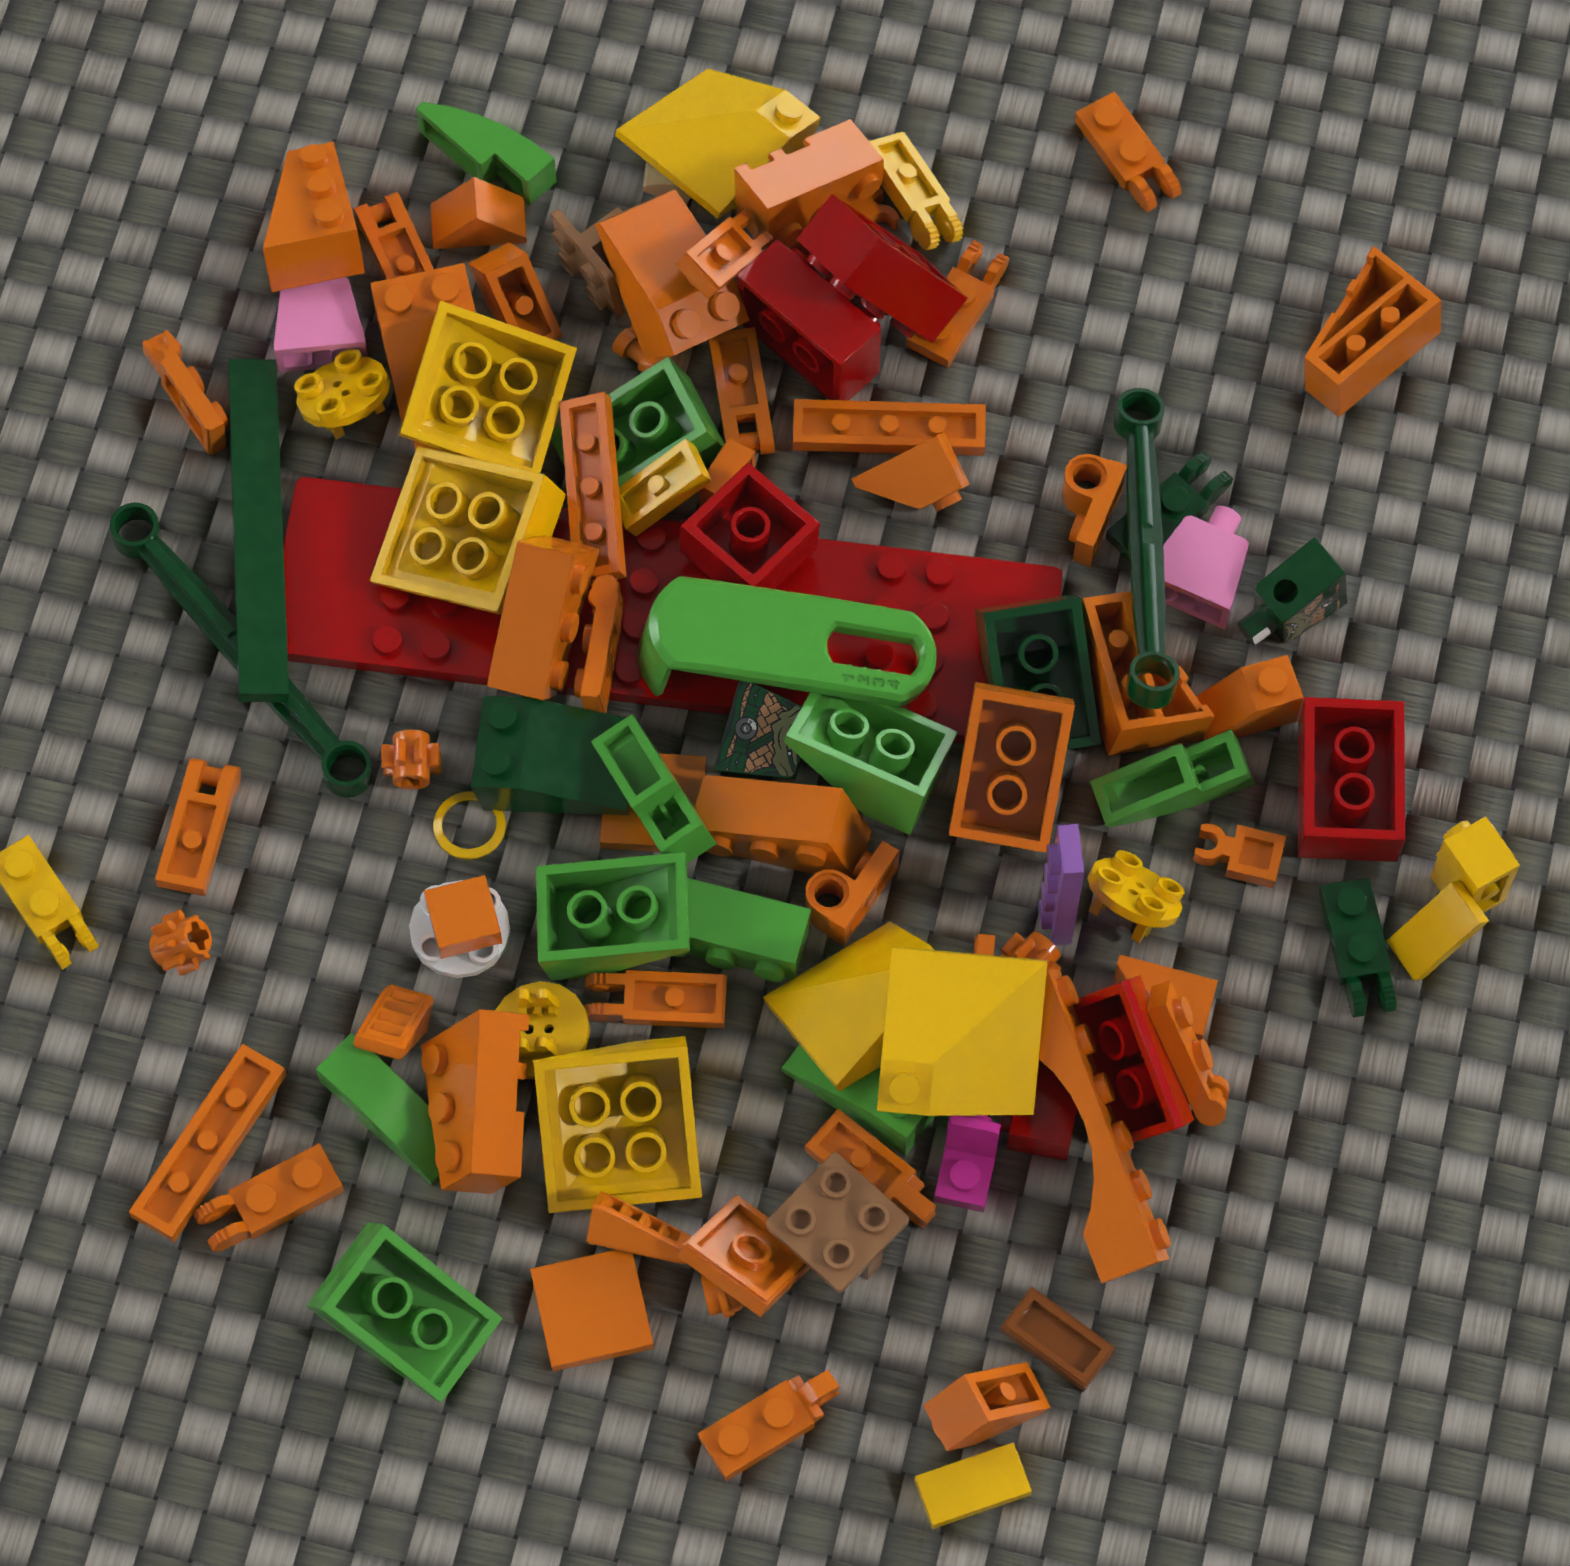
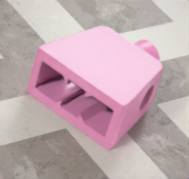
M344 277L280 291L274 337V352L279 373L318 369L334 361L340 352L348 349H357L363 357H368L365 335L348 278Z
M1216 506L1208 522L1194 516H1186L1163 545L1166 604L1224 630L1230 618L1249 547V542L1245 538L1235 535L1241 522V516L1235 510L1226 506Z

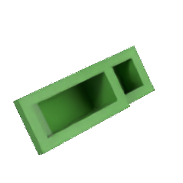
M422 102L416 107L419 132L472 178L476 177L491 183L498 177L515 193L524 197V200L529 205L557 182L555 158L534 142L509 127L481 115L450 106Z
M633 714L591 741L661 854L685 852L688 864L717 844Z
M1228 730L1188 748H1184L1181 743L1090 781L1103 820L1108 828L1188 809L1256 784L1241 743L1232 730Z
M351 1032L316 1068L319 1081L357 1114L359 1122L428 1183L433 1185L439 1179V1171L435 1163L436 1150L432 1122L428 1114V1105L375 1053L356 1048L353 1045L355 1035Z

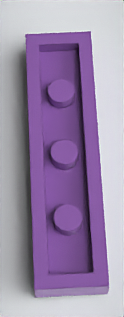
M1078 824L1057 825L1055 844H1047V863H1044V881L1041 882L1042 899L1038 900V911L1041 930L1050 929L1051 942L1055 946L1072 944L1084 876Z

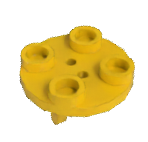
M357 349L344 350L335 357L334 361L321 366L313 373L301 376L294 385L297 393L296 404L305 421L315 427H324L327 431L331 430L337 440L345 435L342 426L357 422L367 417L373 411L378 415L385 410L382 402L389 393L390 379L382 363L371 357H363Z
M1119 850L1113 858H1103L1096 861L1087 877L1090 889L1096 895L1089 908V912L1098 916L1102 909L1105 910L1108 907L1114 913L1137 923L1130 938L1138 944L1144 936H1148L1152 928H1166L1175 924L1183 908L1180 901L1185 893L1183 887L1175 880L1160 877L1153 871L1143 867L1140 858L1128 851Z
M539 981L521 985L506 995L495 1010L529 1015V1028H534L531 1034H526V1031H520L519 1063H527L526 1079L535 1080L533 1060L585 1051L591 1031L587 1011L576 994L560 984ZM553 1027L554 1029L551 1033H546L548 1028Z

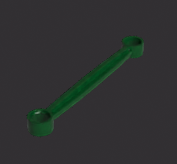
M1133 388L1120 395L1114 417L1116 432L1127 440L1128 548L1132 610L1137 656L1130 664L1126 692L1129 698L1138 706L1147 709H1159L1169 705L1174 699L1180 676L1177 663L1170 656L1166 655L1163 532L1154 439L1161 431L1165 404L1162 398L1155 392L1145 388ZM1142 411L1149 414L1152 419L1136 420L1128 416L1126 412ZM1155 674L1164 678L1168 684L1161 687L1149 686L1141 682L1137 676Z
M138 502L128 503L119 507L110 520V530L116 549L128 558H142L184 611L237 670L236 617L161 539L162 534L158 517L151 507ZM132 520H144L153 525L151 533L140 541H126L119 535L122 526ZM289 679L288 702H266L267 705L322 761L324 782L333 794L339 797L351 798L364 793L369 788L373 779L371 758L368 751L357 742L340 741L301 691ZM354 757L362 761L365 770L359 778L343 782L336 780L330 775L331 766L341 758Z

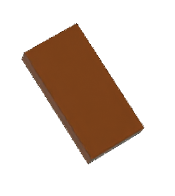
M1032 1286L1000 1328L1003 1334L1083 1393L1115 1352L1114 1346Z

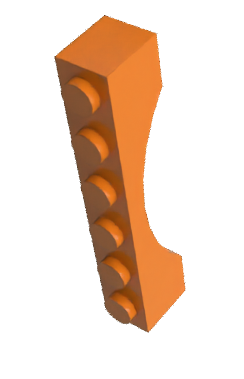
M1047 969L1039 1060L1053 1071L1069 1092L1085 1124L1092 1150L1094 1183L1091 1208L1083 1236L1101 1283H1105L1169 1260L1166 1248L1171 1246V1242L1163 1221L1160 1218L1154 1219L1147 1199L1152 1198L1149 1181L1142 1169H1135L1129 1154V1150L1134 1148L1130 1131L1123 1120L1117 1122L1110 1102L1115 1101L1113 1086L1105 1072H1098L1092 1054L1097 1052L1094 1036L1086 1023L1080 1024L1074 1008V1005L1079 1003L1075 986L1068 975L1062 977L1059 969Z

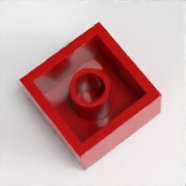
M747 462L681 525L679 551L712 580L776 589L817 549L820 523Z

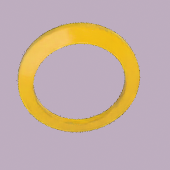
M468 791L455 794L441 804L434 817L433 830L438 844L445 852L459 859L472 860L490 854L499 846L505 834L506 820L503 811L492 809L496 817V829L488 842L472 849L460 848L452 844L444 835L442 828L443 819L453 805L466 800L478 801L474 792Z

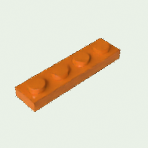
M603 391L560 401L571 542L600 549L590 585L593 584L592 580H595L596 576L599 577L601 574L606 575L608 573V575H613L617 579L625 578L627 576L611 398Z
M794 399L793 451L901 454L939 434L945 433L955 455L984 456L986 404Z
M242 1043L129 1210L131 1218L175 1243L193 1216V1212L199 1207L287 1076L286 1069Z

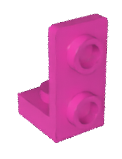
M987 1115L949 1116L945 1150L934 1202L984 1213L997 1154L1000 1124L991 1122L992 1119Z

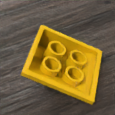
M707 68L617 128L615 137L719 219L736 207L734 168L747 163L752 170L771 162L768 159L769 153L780 148L786 155L804 148V138L816 133L821 117L785 89Z
M440 300L399 436L451 454L541 473L560 408L559 402L562 401L577 348Z
M417 446L370 582L501 615L517 541L543 535L552 537L566 494L544 474Z
M891 921L763 996L765 1004L839 1092L881 1067L892 946L934 950L930 944Z
M892 946L877 1111L927 1116L1034 1115L1047 960Z
M686 1036L633 1041L533 1060L549 1213L592 1209L600 1191L609 1193L631 1205L702 1198Z

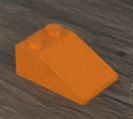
M676 189L595 224L645 359L677 355L749 321L734 278L707 299L697 288L688 282L686 276L675 265L683 254L706 236Z
M464 263L370 283L373 304L401 424L403 423L440 300L476 313Z

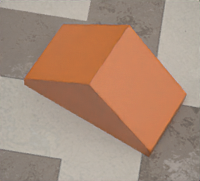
M473 177L430 204L433 249L503 245L508 242L511 244L527 243L524 197Z

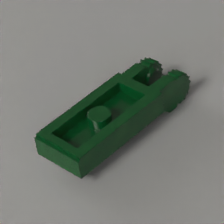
M1205 451L1199 452L1198 455H1195L1193 459L1184 465L1178 474L1174 472L1159 485L1163 545L1186 516H1194L1200 519L1208 512V507L1232 484L1233 477L1226 471H1223L1208 482L1199 494L1190 486L1211 464L1212 458ZM1125 514L1106 531L1105 538L1129 560L1127 514Z
M1370 877L1321 885L1319 895L1339 982L1340 985L1344 984L1350 1013L1353 1018L1365 1015L1366 998L1362 990L1361 981L1374 979L1378 1001L1384 1013L1395 1011L1397 1002L1390 975L1392 969Z

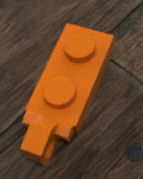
M168 330L143 341V353L160 376L163 389L207 454L213 455L225 449V428L229 426L227 416L217 401L210 403L204 394V384L197 370L192 365L186 367L182 362V345Z
M837 1109L805 1145V1152L820 1164L832 1153H838L906 1213L909 1220L922 1230L936 1216V1205L920 1193L924 1183L916 1176V1170L841 1110Z
M829 1369L806 1383L803 1382L799 1375L789 1381L786 1379L699 1432L698 1439L726 1482L815 1427V1422L824 1417L820 1406L840 1394V1387Z

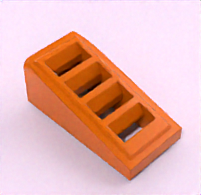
M388 985L381 992L356 1033L353 1045L362 1050L398 1060L402 1059L427 1033L434 1003L433 997L396 985Z
M600 1191L593 1204L586 1241L597 1246L685 1265V1262L677 1256L683 1244L692 1236L609 1193Z

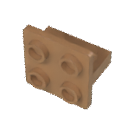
M618 206L596 223L601 222L623 211ZM560 209L555 210L550 214L555 231L551 233V237L560 249V252L557 253L559 261L572 277L579 273L588 285L585 287V291L599 310L607 307L616 318L624 314L619 290L595 224L580 234Z
M834 1152L767 1219L766 1228L836 1292L842 1293L860 1274L868 1280L882 1265L883 1250L908 1225L909 1217L842 1156Z

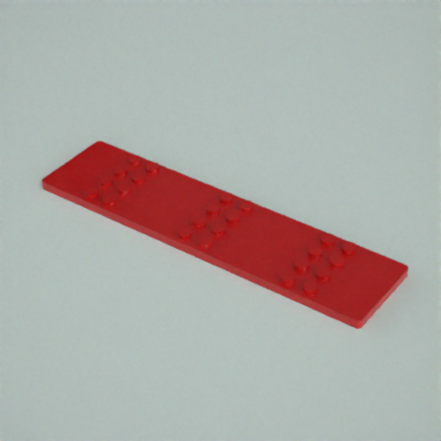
M310 477L298 479L294 488L283 545L288 661L487 685L502 614L396 590L370 582L402 488ZM562 508L552 537L571 541L568 508ZM660 519L638 536H634L627 531L622 522L627 577L617 579L621 587L620 592L624 599V607H622L621 632L609 700L729 715L739 680L672 669L663 693L657 697L645 683L638 666L637 649L639 639L655 599L671 581L679 576L712 579L679 551L681 525L684 522ZM818 538L817 549L776 589L906 610L917 615L926 624L934 639L936 666L933 676L922 694L911 703L901 707L957 731L954 742L964 743L975 682L987 684L981 659L974 609L1060 596L1062 572L1054 566ZM590 585L579 618L578 631L572 642L567 659L569 663L568 678L563 690H558L557 694L575 696L574 685L577 669H585L587 653H583L582 650L583 631L586 624H593L594 619L592 614L593 607L588 600L589 591L591 590ZM833 632L827 641L828 654L834 663L851 664L852 666L880 669L911 675L917 666L916 653L912 646L908 644ZM754 683L800 706H803L810 692Z

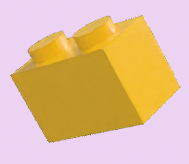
M1486 816L1473 824H1470L1468 820L1456 824L1443 835L1444 840L1436 854L1437 859L1430 878L1440 892L1451 882L1461 880L1483 913L1505 901L1520 864Z

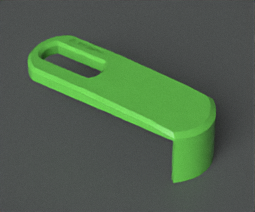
M679 576L671 581L655 599L639 639L637 659L641 675L648 688L656 697L663 693L673 669L901 707L918 698L929 684L936 666V647L932 634L926 624L911 611L764 587ZM833 632L908 644L912 646L916 653L917 666L911 675L880 669L852 666L851 664L834 663L828 654L827 641Z

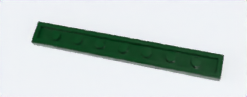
M228 359L238 702H288L289 676L276 360Z

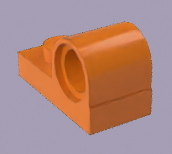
M1092 454L1077 455L1066 465L1062 500L1067 509L1077 515L1068 541L1075 543L1074 562L1088 567L1092 566L1123 491L1128 465ZM1085 480L1092 482L1096 487L1093 489H1082L1075 483Z
M882 840L873 854L866 851L860 858L852 874V877L856 878L855 880L834 869H824L815 873L806 885L805 908L811 909V924L827 934L829 938L845 947L898 870L900 850ZM823 894H834L841 899V902L834 907H825L820 905L816 899Z

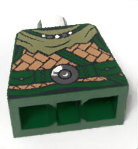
M1314 537L1256 584L1253 588L1255 609L1239 620L1237 625L1246 639L1254 646L1272 632H1275L1283 643H1289L1347 604L1346 573L1319 540Z
M739 681L714 769L730 773L796 779L801 760H804L786 745L784 740L802 706L754 683Z

